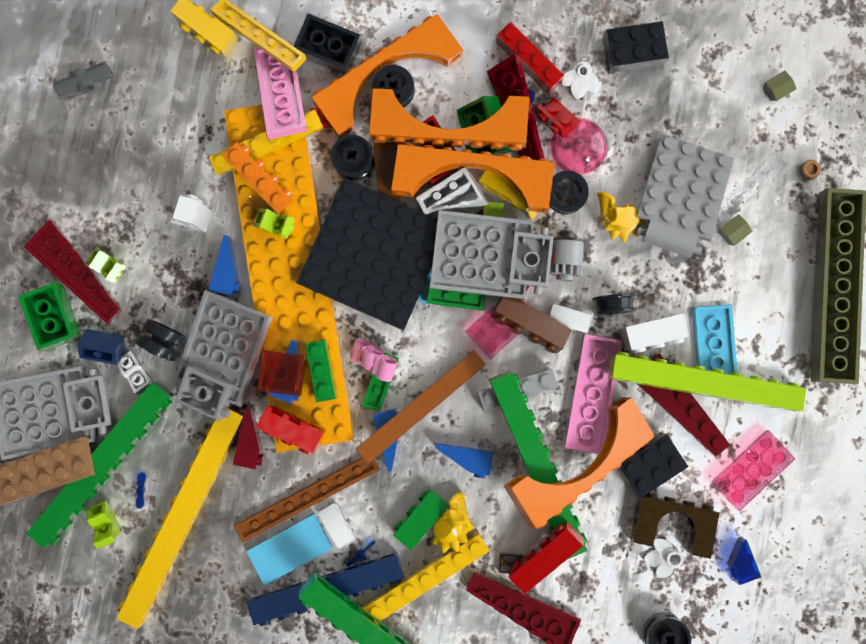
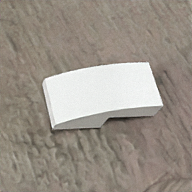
M553 304L549 317L570 329L588 333L593 315Z
M129 351L121 357L117 366L122 375L127 378L134 393L139 395L146 390L152 380L133 351Z
M333 503L318 513L326 530L339 549L356 539L337 504Z

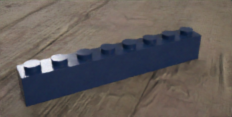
M398 552L322 575L321 577L346 596L352 594L355 597L363 594L364 590L370 588L374 591L382 588L383 584L390 582V585L401 582V579L404 578V572ZM306 581L250 598L247 601V606L253 625L259 624L264 626L271 623V620L275 618L283 620L290 617L289 614L297 612V614L307 612L310 606L305 607L299 601V589Z

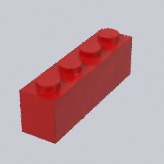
M511 21L497 34L496 43L509 56L519 53L523 70L547 94H550L562 82L564 74Z
M568 521L563 525L559 524L554 528L553 533L549 537L545 536L539 541L538 546L534 550L532 548L524 554L522 560H517L510 566L508 578L526 594L582 548L584 538Z

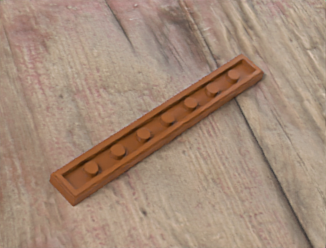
M475 350L470 352L356 447L355 450L369 464L486 365Z
M360 458L235 524L234 527L243 543L379 471L380 468L375 459L367 464L363 458Z

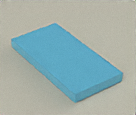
M732 304L692 307L697 366H703L707 371H712V369L724 370V374L731 375V372L738 373Z
M314 513L246 552L265 586L331 550L333 546Z

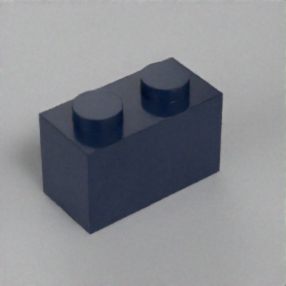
M86 329L77 343L79 358L117 365L125 351L124 336Z

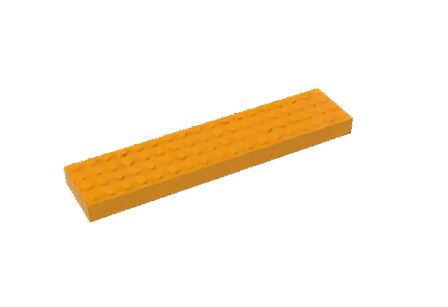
M262 104L224 110L229 148L236 142L241 143L266 132ZM307 136L258 158L265 165L263 169L268 174L272 172L279 180L277 184L282 189L286 187L293 194L291 198L294 202L280 214L295 219L293 231L288 235L287 239L252 226L259 208L277 212L235 169H233L254 309L273 317L261 350L269 405H275L325 430L326 432L319 446L355 440L334 300L296 284L322 227ZM291 340L298 341L301 375V387L299 390H302L299 400L294 401L293 404L269 395ZM327 340L338 399L316 403L305 344ZM274 436L276 453L299 449V447L293 444L289 446L281 442V439Z

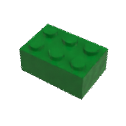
M54 282L18 296L37 351H48L82 337L63 284Z

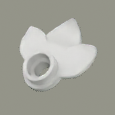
M581 61L574 66L573 70H569L564 74L562 85L571 86V93L577 100L583 97L587 90L596 94L599 89V80L592 73L591 65L588 62ZM582 67L586 69V73L584 75L580 73V69Z
M661 538L654 540L655 549L649 551L644 557L646 563L656 567V577L658 578L670 576L674 568L680 567L683 563L682 553L674 549L669 541ZM671 555H676L675 561H670Z

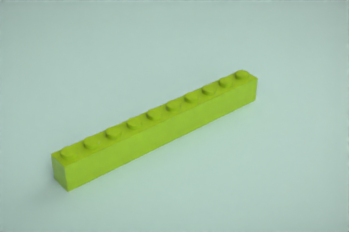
M618 352V355L611 356L608 379L793 412L804 411L806 388L799 387L798 383L787 382V385L780 384L781 380L776 379L763 381L760 376L746 378L743 377L742 373L731 372V375L724 374V370L712 369V371H707L705 367L696 365L690 368L686 367V363L675 362L674 365L667 364V360L664 359L650 361L648 360L649 357L641 355L633 358L629 357L630 354L625 352Z

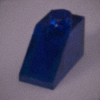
M742 537L737 538L727 561L729 568L727 574L731 581L742 585L761 578V574L748 541Z

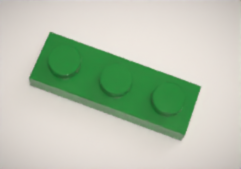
M428 284L427 304L484 310L485 295L430 289V284Z
M384 353V355H388L389 357H392V358H394L395 360H397V364H398V361H399V358H398V357H395V356H393V355ZM373 374L362 406L380 412L391 381H382Z

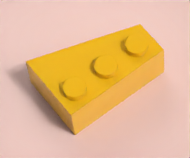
M178 0L171 10V13L180 24L178 27L187 34L189 32L194 34V38L199 43L204 44L205 42L210 46L209 49L216 55L220 53L226 57L238 40L235 32L216 17L213 18L206 13L202 6H196L190 0Z

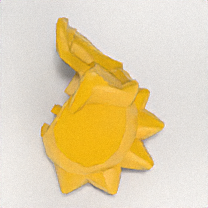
M597 192L602 218L600 226L605 227L606 231H610L611 240L619 236L622 242L626 243L629 234L637 237L638 227L645 221L637 217L638 210L635 206L625 204V207L622 208V205H615V198L606 192Z
M460 492L452 496L449 501L451 509L446 510L435 521L433 527L434 537L432 544L440 545L443 553H446L450 548L458 552L460 542L466 543L467 533L475 528L471 524V518L468 515L465 494Z

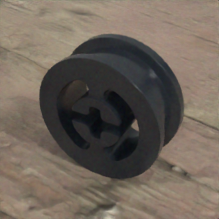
M388 65L376 73L372 89H381L383 85L385 89H391V86L395 87L397 85V90H392L401 106L405 108L411 103L415 94V86L412 75L407 69L398 65ZM396 77L402 78L407 83L406 90H403L401 81L399 80L398 82Z
M569 170L555 174L552 179L549 207L556 213L563 215L573 214L580 210L589 196V187L584 177L577 172ZM569 180L578 186L580 193H577L576 187L572 185L569 195L565 199V203L575 200L576 203L574 205L565 206L555 199L554 192L557 193V197L561 201L565 195L563 191L569 185V183H564L560 186L558 182Z
M635 293L613 294L592 298V301L596 304L594 316L637 311V308L633 307L632 299L635 297Z

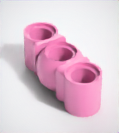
M355 339L350 359L358 364H362L366 370L371 371L378 379L386 382L392 381L397 360L384 355L383 351L375 348L369 341Z

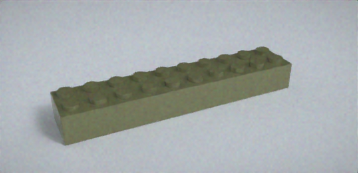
M827 188L819 192L811 382L859 384L866 190Z

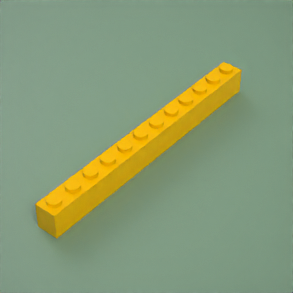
M228 407L227 409L231 412L229 418L224 417L220 421L215 420L213 425L207 428L205 433L207 437L204 443L201 442L198 446L196 459L192 460L187 470L190 472L187 478L184 477L179 485L181 490L178 495L173 497L170 503L172 508L169 513L167 512L161 521L163 526L161 530H157L152 539L155 542L152 548L149 547L144 555L146 560L143 566L140 565L135 573L137 578L126 591L128 596L117 609L119 614L116 619L136 629L144 624L242 426L244 414L233 408Z

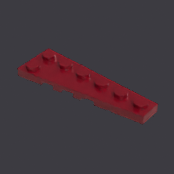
M514 53L486 72L496 96L499 97L501 107L509 96L529 97L526 148L519 150L520 156L530 157L531 160L539 161V159L544 158L543 149L519 53Z
M49 219L24 246L29 253L106 324H110L122 311L52 220Z
M658 353L654 357H652L650 361H656V359L664 358L660 353ZM637 384L714 457L730 446V443L691 393Z
M473 571L466 591L487 605L492 606L496 611L504 614L547 644H572L581 623V618L475 571Z

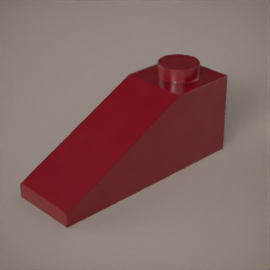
M246 407L233 465L256 470L259 468V465H263L265 455L262 454L263 446L259 430L256 428L257 421L252 407Z

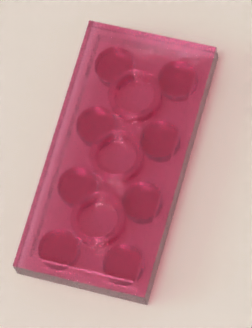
M766 430L711 483L740 512L796 458L770 430Z

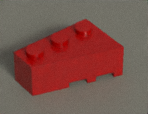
M275 405L266 406L256 426L263 433L271 437L275 436L289 446L293 444L299 447L298 450L307 455L316 452L326 432Z

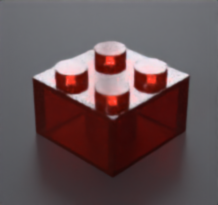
M263 350L257 390L301 396L307 356Z

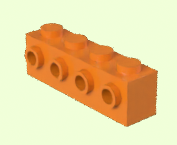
M236 142L222 155L223 158L277 214H281L294 202L291 198L293 194L286 187L282 189L277 184L279 182L277 177L272 172L268 174L263 169L265 165L258 158L254 160L249 155L251 150L244 143L240 145Z

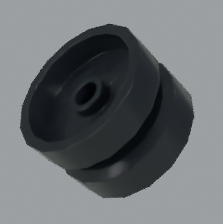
M354 134L345 135L338 139L332 147L331 162L338 175L342 178L361 181L372 172L375 163L373 151L368 141L363 137Z
M148 318L143 328L153 336L139 334L135 344L155 356L174 362L179 352L169 344L183 346L187 337L164 324Z
M660 612L653 614L643 626L642 636L645 644H691L690 631L678 617L671 613Z

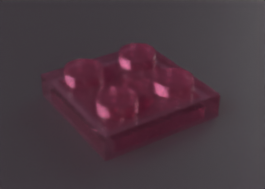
M494 306L465 331L490 360L519 335L514 333L510 327L497 323L491 317Z

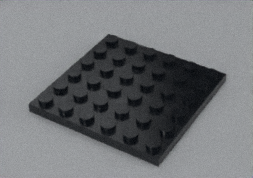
M344 177L296 284L404 331L433 265L438 219Z

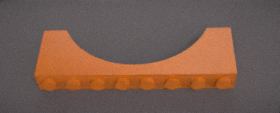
M438 14L433 17L428 16L418 27L413 26L407 31L406 35L395 38L391 45L380 48L376 55L371 58H365L360 63L361 65L356 68H350L340 79L335 78L325 89L317 90L312 97L313 104L338 139L355 130L354 110L359 93L366 82L380 69L394 62L406 59H427L448 67L462 57L464 50Z
M373 88L369 135L371 140L378 143H384L388 140L396 144H404L406 141L413 142L415 145H424V143H432L434 146L451 144L453 147L471 145L472 148L490 146L491 149L497 150L502 149V147H510L511 150L519 151L522 148H526L529 97L509 96L500 110L489 119L477 125L461 129H443L427 125L411 116L398 102L392 89Z
M412 143L398 144L391 190L394 195L413 197L423 184L440 173L464 167L477 168L497 174L512 184L522 196L528 211L548 213L555 162L545 158H541L538 161L531 160L527 156L512 158L508 154L495 156L490 152L477 154L466 149L460 152L453 151L452 148L448 147L434 149L430 145L416 147Z
M622 397L608 407L609 424L605 442L596 459L582 473L570 480L553 484L540 483L528 476L518 475L504 485V488L528 526L536 529L545 526L548 519L559 515L562 512V508L574 503L580 494L591 490L593 484L605 479L607 473L619 468L625 459L634 456L638 449L646 447L650 440L655 437L632 397Z

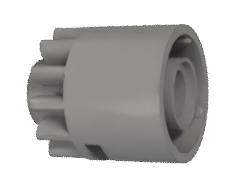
M553 240L549 275L556 276L558 281H574V277H581L584 243L575 240Z

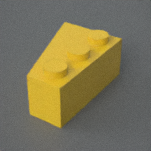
M485 171L479 179L484 189L502 201L504 199L511 203L517 211L518 209L525 211L529 219L533 220L538 213L528 211L526 203L512 184L499 175Z

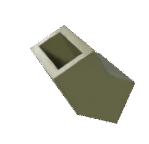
M784 70L766 81L763 89L768 93L771 101H778L797 88L792 77Z
M738 214L722 226L719 233L729 245L735 246L753 231L747 221Z

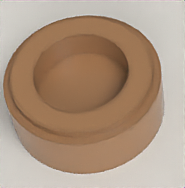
M808 160L800 166V174L807 180L816 178L821 172V166L815 160Z

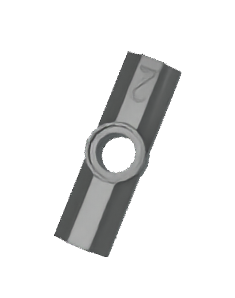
M104 61L88 69L79 68L74 70L71 76L53 83V88L62 100L78 92L86 93L93 90L95 85L113 78V73L107 62Z

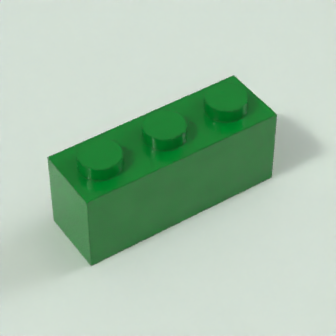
M321 340L306 343L316 403L338 399L328 341Z
M432 489L428 492L424 490L418 498L420 502L417 506L412 505L406 512L407 518L404 521L400 520L393 528L395 530L393 536L410 551H412L449 506V503Z

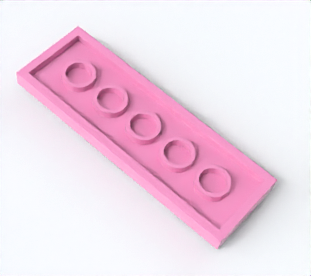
M254 48L268 139L306 132L307 125L297 70L292 72L262 49Z
M584 334L564 448L594 454L600 453L607 435L609 424L608 407L612 405L616 380L608 379L611 356L618 355V352H621L623 341Z

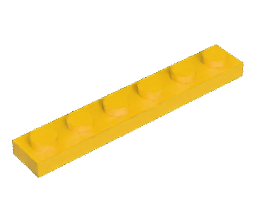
M220 0L210 9L212 15L292 72H295L306 60L305 54L228 0Z
M316 110L305 114L306 132L269 140L266 131L239 144L244 143L251 150L249 155L255 160L324 128ZM228 149L209 157L217 176L234 169L222 156Z

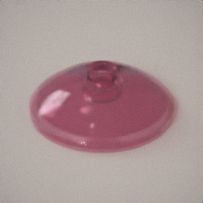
M578 118L580 125L566 137L562 138L559 134L553 135L551 153L554 161L562 170L574 171L583 175L594 171L602 164L607 154L608 144L603 130L596 123L588 119ZM578 141H583L584 146H579Z

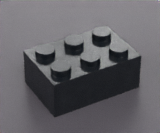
M307 13L293 47L305 54L306 60L345 75L346 71L354 63L362 44V39L358 33Z
M663 21L606 29L603 35L608 74L663 66L669 59Z
M660 433L651 439L646 447L638 449L634 456L625 459L617 469L635 497L641 499L689 466L668 434Z

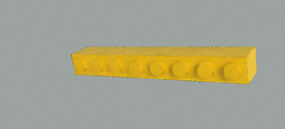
M479 531L467 537L466 543L460 542L458 552L450 548L446 553L439 555L402 579L401 582L394 584L360 607L379 621H382L489 552V547Z

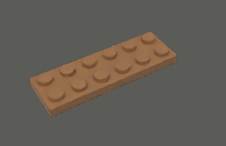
M81 437L0 465V506L95 475L88 437Z

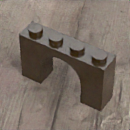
M648 493L641 499L638 498L630 537L632 542L653 547L660 519L670 512H681L686 515L691 526L687 552L694 556L711 559L720 512L714 510V506L702 504V507L695 506V502L687 500L679 503L676 502V498L668 496L660 499L656 498L657 494Z

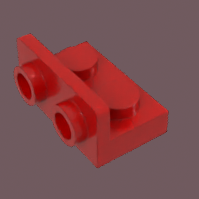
M555 97L543 107L540 104L536 106L538 119L542 123L546 122L555 135L559 134L564 138L580 125V120Z

